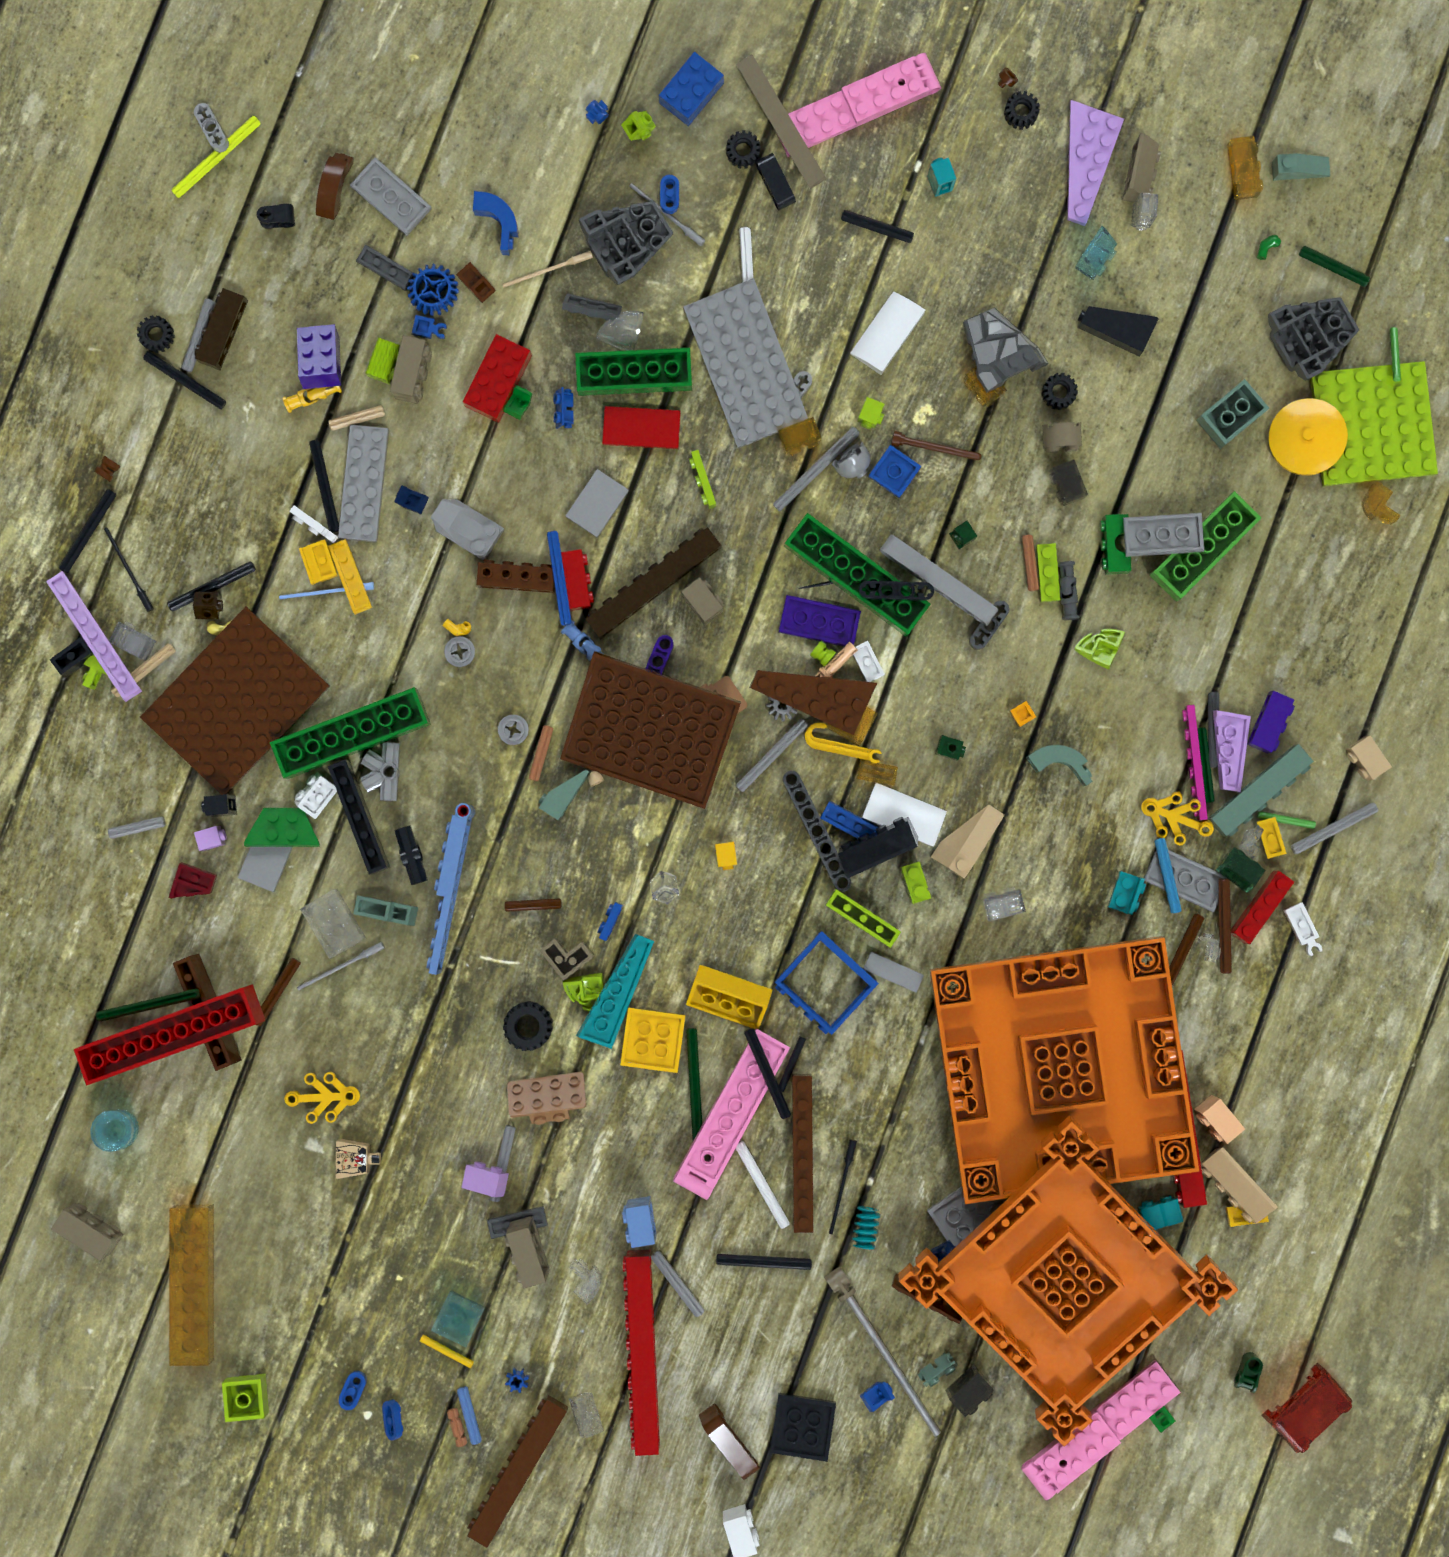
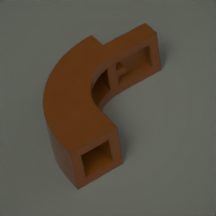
M335 153L333 157L329 156L319 183L316 216L331 220L336 218L340 211L343 183L353 165L354 157L342 153Z

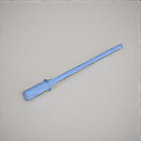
M374 582L363 583L366 590H374ZM344 588L280 595L279 599L343 592L345 590Z

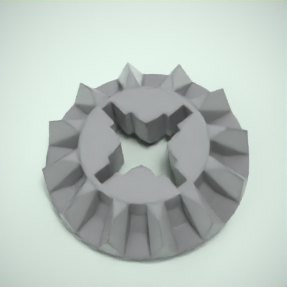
M454 637L446 644L444 654L451 665L464 667L470 664L475 657V647L465 637ZM458 644L462 650H468L462 653V660L458 654H452L458 651Z
M508 715L499 723L498 734L506 744L518 745L524 742L528 736V724L519 715ZM517 722L516 729L521 733H514L511 737V731L506 727H513Z

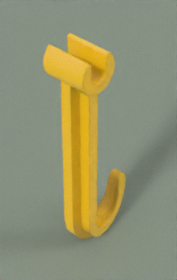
M814 723L806 729L805 740L811 748L869 760L873 763L880 762L879 759L872 757L874 753L882 754L879 749H869L814 737L812 735L813 729H825L827 725L824 723Z

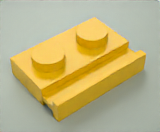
M325 539L299 548L311 585L338 577Z

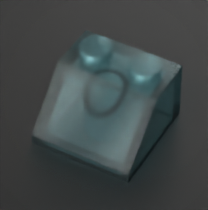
M1100 227L1075 266V269L1092 280L1097 275L1101 277L1106 269V266H1104L1107 259L1111 261L1117 252L1114 250L1117 243L1105 227Z

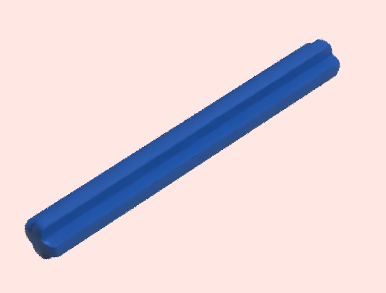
M557 531L547 532V540L560 624L566 626L570 625L572 621L559 536Z

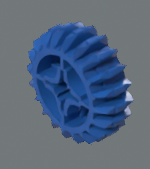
M434 263L432 264V269L428 265H425L426 270L424 271L418 268L419 274H412L415 280L409 279V283L412 286L407 287V290L411 292L408 294L409 299H412L411 304L413 306L417 305V311L423 309L422 312L425 315L429 310L431 316H434L435 311H437L438 315H441L442 309L448 312L447 306H454L451 300H458L457 296L454 295L459 293V289L455 288L458 286V282L454 281L455 275H450L449 269L444 271L442 265L437 269ZM429 277H440L442 280L432 281ZM424 281L425 288L421 291V294H418L419 287ZM429 284H430L434 289H436V293H437L438 296H436L435 293H433V292L430 290L431 288H430ZM448 285L447 294L442 299L441 292L445 289V286ZM435 299L437 303H426L424 300Z

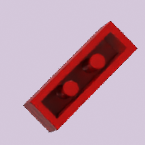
M582 549L561 552L570 611L591 608L594 598L593 592H589L588 584H591L590 573H586L585 565H588L587 554H583Z

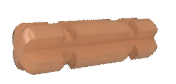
M449 1409L447 1415L448 1419H451L450 1425L453 1436L456 1437V1446H465L467 1439L463 1435L465 1432L461 1419L458 1418V1409Z

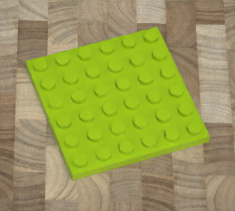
M1425 361L1400 364L1401 380L1397 382L1393 381L1392 365L1323 371L1310 378L1312 398L1323 400L1334 406L1343 416L1348 432L1347 444L1341 458L1334 466L1321 473L1322 487L1438 474Z

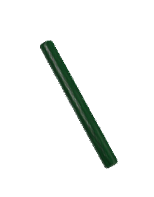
M196 988L102 1010L96 1013L97 1021L102 1022L200 998V992Z
M688 1028L686 1034L692 1140L694 1141L702 1126L697 1029Z

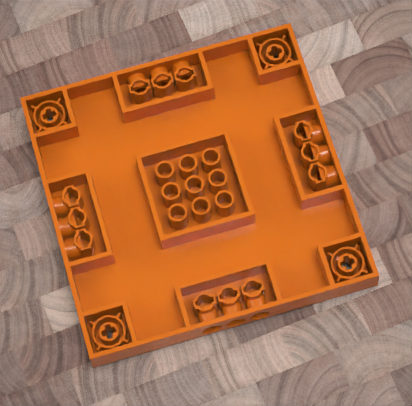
M1159 936L929 969L962 1195L965 1204L1007 1199L1052 1158L1042 1148L1041 1141L1052 1131L1057 1135L1060 1132L1058 1125L1069 1115L1081 1126L1083 1132L1081 1136L1087 1132L1097 1142L1100 1150L1087 1161L1110 1184L1199 1172L1164 937ZM1144 954L1150 957L1146 964L1141 961V958H1144ZM950 982L957 984L954 991L947 989V986H950ZM1173 1148L1178 1151L1175 1153V1156L1170 1154V1152H1173ZM980 1175H982V1177L985 1178L984 1180H982L981 1184H979V1182L976 1181L977 1179H979Z

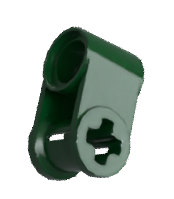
M1248 1352L1242 1356L1234 1379L1235 1388L1242 1387L1250 1390L1251 1393L1256 1392L1263 1363L1255 1353ZM1251 1360H1256V1364L1253 1367H1248Z

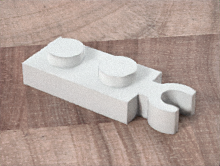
M296 506L291 508L290 512L294 515L292 519L301 525L303 522L309 525L308 530L316 536L320 533L332 543L336 542L338 537Z
M1303 902L1283 910L1299 944L1307 945L1306 953L1309 956H1313L1311 951L1313 946L1317 948L1318 952H1321L1322 946L1315 942L1319 935Z

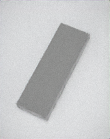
M870 952L863 968L916 993L924 977L923 974L873 952Z

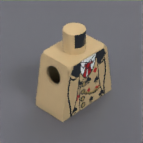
M345 1139L336 1141V1179L367 1174L370 1171V1165L381 1164V1153H370V1144Z

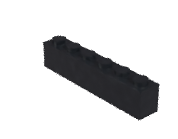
M345 759L327 766L368 874L373 875L390 868L350 761Z

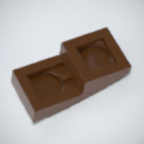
M471 262L456 274L481 303L496 291Z

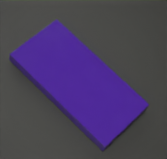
M786 595L778 633L819 642L822 640L824 643L843 647L849 641L854 645L861 611Z

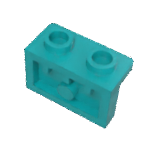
M1119 871L1107 907L1133 915V912H1137L1140 902L1138 898L1145 890V879Z

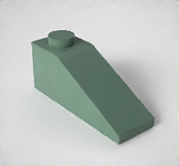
M1297 153L1279 154L1272 161L1273 181L1330 177L1329 157Z
M584 770L549 791L547 795L544 793L538 802L541 804L539 809L560 821L590 772Z

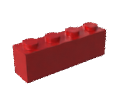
M1272 871L1232 927L1231 935L1242 943L1250 945L1292 887L1294 881L1280 871Z

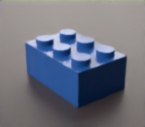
M694 52L659 94V104L689 127L724 84V75Z

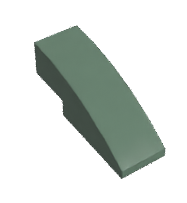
M357 895L353 914L415 926L418 907Z

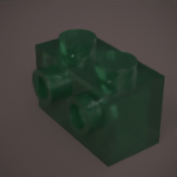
M1233 847L1225 855L1216 871L1248 893L1256 886L1265 869L1258 862L1246 856L1242 850Z

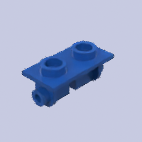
M561 387L554 393L553 402L556 404V411L553 417L554 423H556V429L563 425L564 428H572L574 424L573 411L567 410V407H573V393L571 389Z

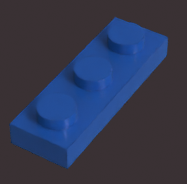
M830 800L820 817L822 820L857 839L862 834L876 832L875 829L878 828L873 823Z

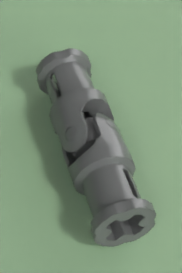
M1075 561L1058 563L1061 575L1059 579L1061 604L1064 611L1062 620L1064 621L1080 619L1079 615H1077L1076 577H1074L1073 568Z

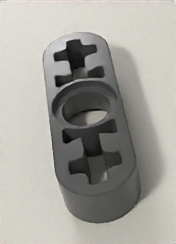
M997 601L993 604L995 607L1004 606L1003 611H1005V613H1000L997 619L994 617L991 619L995 624L994 629L988 631L985 629L984 624L980 623L971 635L969 643L973 649H983L1009 613V605L1005 601ZM982 632L989 634L988 638L986 635L982 638L983 645L974 644V637L978 638Z

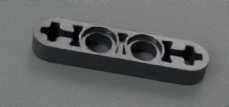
M864 581L858 590L862 598L877 600L927 601L934 595V587L927 582ZM866 585H869L870 589H876V585H879V596H875L876 591H871L869 595H866V592L862 591V589ZM884 585L892 588L891 595L885 596L882 594L881 589ZM909 586L912 591L911 595L903 596L900 591L901 588ZM914 586H918L917 590H923L924 587H927V590H930L931 593H928L927 597L923 593H917V597H914Z

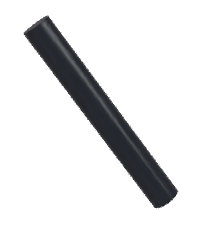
M799 1036L779 1083L781 1092L785 1091L805 1044L806 1038Z

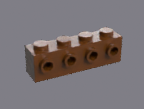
M483 560V563L478 562L476 584L478 588L543 593L555 592L552 566L550 564H540V567H535L532 563L514 565V562L502 561V564H495L494 560Z

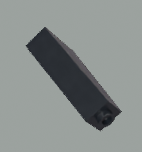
M1088 306L1086 311H1081L1077 321L1080 322L1079 329L1140 357L1159 318Z

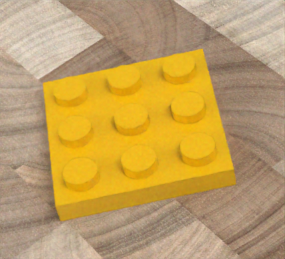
M628 1007L620 1065L678 1073L685 1015Z

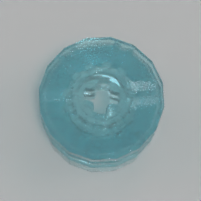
M117 1109L103 1112L92 1123L90 1130L91 1139L103 1151L112 1152L126 1149L138 1137V1121L133 1114L126 1110ZM114 1128H121V1132L117 1133L114 1131Z

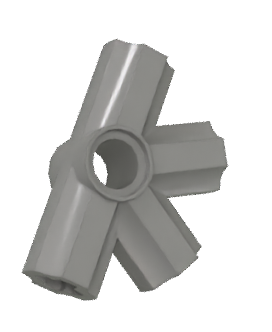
M383 743L382 757L369 750L361 762L362 765L372 770V772L360 778L368 793L380 787V801H397L398 777L400 775L399 743ZM389 767L394 768V774L391 777H387L385 774Z

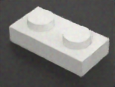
M866 641L856 646L858 651L853 656L866 682H872L884 676L885 674L869 642Z

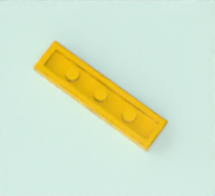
M344 539L329 545L330 553L353 613L356 615L373 608L347 540Z

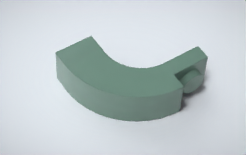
M1050 745L1035 750L1025 757L1036 773L1052 763H1061L1073 771L1083 787L1093 782L1090 771L1086 767H1082L1083 764L1088 762L1087 759L1073 748L1063 745Z

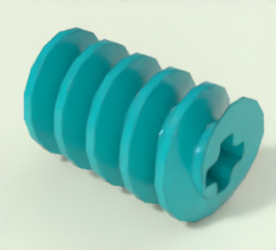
M859 1206L857 1209L862 1211V1214H856V1217L861 1220L854 1223L859 1229L853 1230L854 1233L858 1234V1237H852V1240L857 1242L853 1246L872 1250L875 1249V1245L871 1242L877 1240L872 1234L878 1233V1229L875 1226H879V1222L875 1219L880 1218L881 1214L876 1212L879 1211L877 1209Z

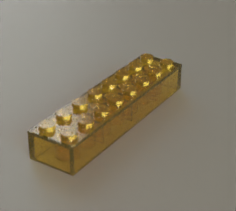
M214 1204L174 1205L169 1208V1366H208L214 1361Z

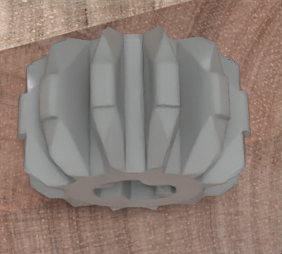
M768 697V700L773 703L766 704V707H773L768 713L771 715L776 712L775 720L781 715V721L784 722L785 715H787L789 720L792 719V715L789 712L797 714L798 711L786 705V710H782L783 708L780 710L778 708L779 701Z

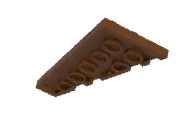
M757 670L749 688L854 735L877 683Z

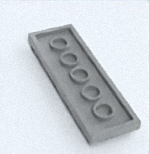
M350 425L339 539L377 542L389 436L388 428Z

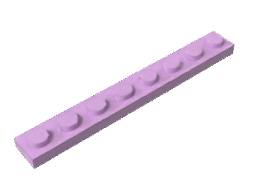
M62 571L47 580V584L123 700L127 702L141 693L142 690L65 573Z

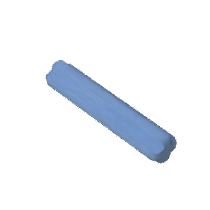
M467 1386L460 1387L457 1393L470 1442L472 1445H476L482 1439Z

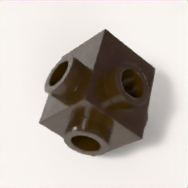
M195 592L193 601L195 619H219L220 611H223V600L219 599L218 592Z

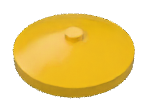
M1306 398L1291 402L1277 413L1270 426L1268 441L1271 454L1281 467L1297 475L1309 476L1322 473L1338 462L1345 450L1348 432L1343 416L1334 406L1323 400Z

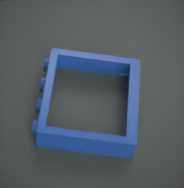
M822 931L815 936L774 981L777 984L775 988L782 995L787 993L791 997L789 1001L796 1008L801 1006L805 1010L803 1014L810 1021L815 1019L819 1023L818 1028L825 1034L829 1032L831 1035L879 984ZM819 941L824 943L868 984L831 1025L783 982Z

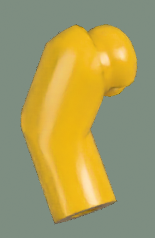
M447 619L442 625L454 636L467 635L471 631V624L467 621L456 625Z

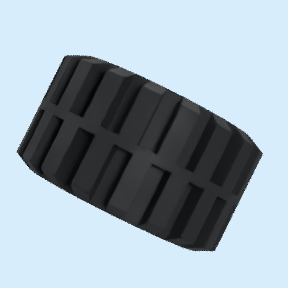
M526 1001L517 1004L508 1011L503 1021L505 1038L507 1037L508 1043L522 1051H533L542 1047L553 1031V1020L550 1017L549 1011L537 1002ZM532 1015L538 1020L539 1031L535 1036L527 1038L519 1033L517 1022L520 1017Z

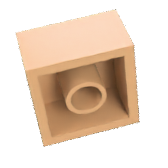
M1211 1095L1194 1109L1197 1113L1195 1117L1202 1125L1209 1127L1208 1133L1219 1142L1222 1141L1228 1144L1245 1130L1218 1097Z

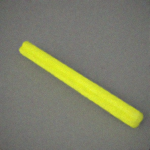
M250 117L227 138L229 146L226 151L219 153L214 150L173 187V194L178 198L184 195L261 124L257 117Z

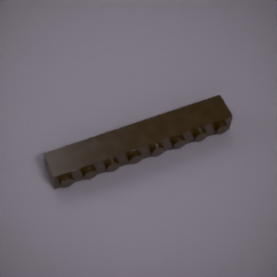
M708 527L706 529L700 528L693 534L694 538L690 541L686 539L680 543L677 551L674 553L673 551L668 552L663 557L664 560L658 564L656 562L648 568L649 572L645 575L639 574L632 580L633 584L629 587L623 586L617 591L618 595L613 599L609 597L602 603L603 606L597 610L595 608L587 614L588 618L585 620L600 640L722 548V545Z

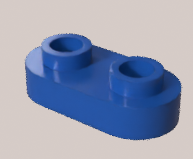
M673 175L664 176L660 182V207L666 214H673L679 208V180ZM667 185H672L673 188H672V189H668L666 186H667ZM667 203H672L673 206H672V207H667L666 204H667Z
M353 1371L347 1377L338 1400L339 1405L344 1410H352L358 1404L367 1383L366 1375L363 1372ZM354 1378H359L360 1383H355ZM346 1396H351L353 1401H348Z
M394 1399L385 1401L382 1405L384 1429L389 1440L398 1439L403 1433L400 1414L401 1407Z

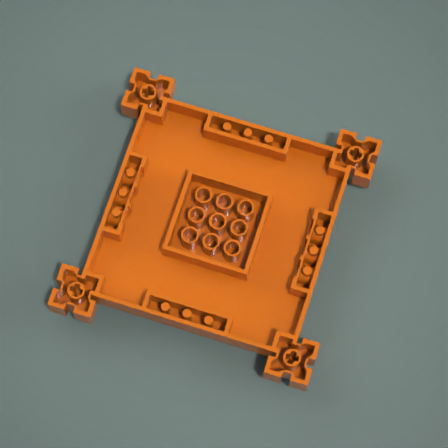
M1070 1115L1058 1125L1060 1132L1057 1135L1052 1131L1041 1141L1042 1148L1052 1158L938 1263V1258L926 1247L915 1258L916 1266L913 1267L909 1263L899 1272V1282L909 1292L915 1289L916 1299L926 1309L938 1299L939 1294L1045 1400L1035 1409L1036 1419L1047 1430L1051 1428L1053 1436L1064 1447L1075 1438L1074 1430L1076 1428L1082 1431L1093 1421L1090 1411L1083 1403L1186 1310L1197 1302L1198 1306L1210 1316L1221 1306L1218 1301L1221 1297L1227 1301L1238 1291L1235 1282L1224 1271L1221 1272L1218 1265L1207 1254L1195 1264L1197 1267L1196 1271L1087 1161L1100 1149L1097 1142L1087 1132L1081 1136L1083 1133L1081 1126Z

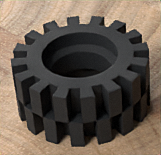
M1018 91L1017 95L1014 93L1007 100L1004 110L1005 120H1009L1008 125L1010 126L1014 124V129L1017 126L1020 127L1019 130H1023L1024 127L1028 129L1037 120L1040 104L1037 103L1038 99L1036 97L1033 99L1032 93L1028 96L1027 91H1024L1023 94H1021V91ZM1020 104L1025 105L1029 109V114L1019 116L1015 112V107Z
M742 130V133L737 131L736 135L732 134L726 145V154L729 162H732L733 166L738 165L740 169L741 166H744V169H747L749 165L752 167L754 162L760 157V142L757 140V136L755 134L752 136L750 131L745 133V130ZM741 143H746L751 148L750 153L746 156H740L736 152V147Z
M157 315L156 317L150 316V319L144 318L145 322L141 321L139 323L141 327H137L139 342L149 351H154L155 353H159V351L164 352L165 348L169 349V344L174 342L172 338H175L171 325L164 318ZM155 327L161 328L163 332L161 339L158 341H152L149 338L150 330Z
M1056 373L1054 376H1050L1043 385V401L1047 402L1046 405L1048 407L1052 406L1051 409H1066L1076 399L1078 386L1074 383V378H1070V375L1065 376V373L1060 375ZM1063 385L1067 390L1066 396L1064 398L1055 397L1053 394L1054 386Z

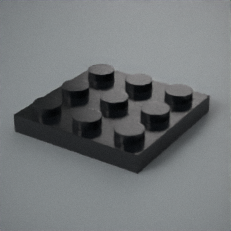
M778 1393L770 1453L828 1462L836 1401Z

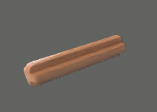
M1024 535L1022 543L1028 590L1037 591L1039 584L1033 536Z
M543 726L529 774L530 780L539 781L553 733V728L550 726Z

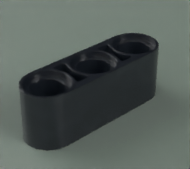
M771 153L756 160L757 170L777 210L779 211L796 203L795 196L775 155Z

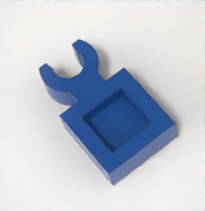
M416 315L412 335L431 339L432 334H435L439 339H445V335L440 334L439 330L441 328L447 329V325L444 323L434 325L435 319Z

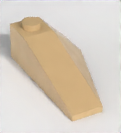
M988 804L953 833L944 838L931 855V858L960 878L965 879L1000 824L1004 814Z

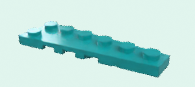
M638 934L633 936L577 1032V1037L612 1049L654 944L653 940Z

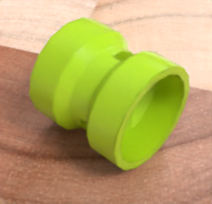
M821 640L810 656L818 659L820 664L825 667L836 652L833 649H828Z

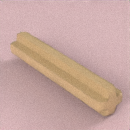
M380 405L329 420V426L334 431L383 417L385 412Z

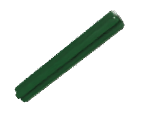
M1303 246L1299 252L1300 257L1363 287H1366L1370 281V276L1307 246Z
M1201 727L1197 728L1205 800L1206 803H1212L1215 799L1209 761L1207 729Z

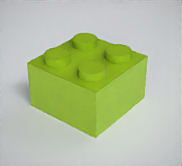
M266 1374L227 1377L222 1382L225 1422L264 1419L268 1415Z

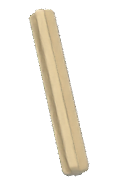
M171 644L165 645L131 672L136 683L176 652L175 648ZM115 686L111 688L114 696H121Z

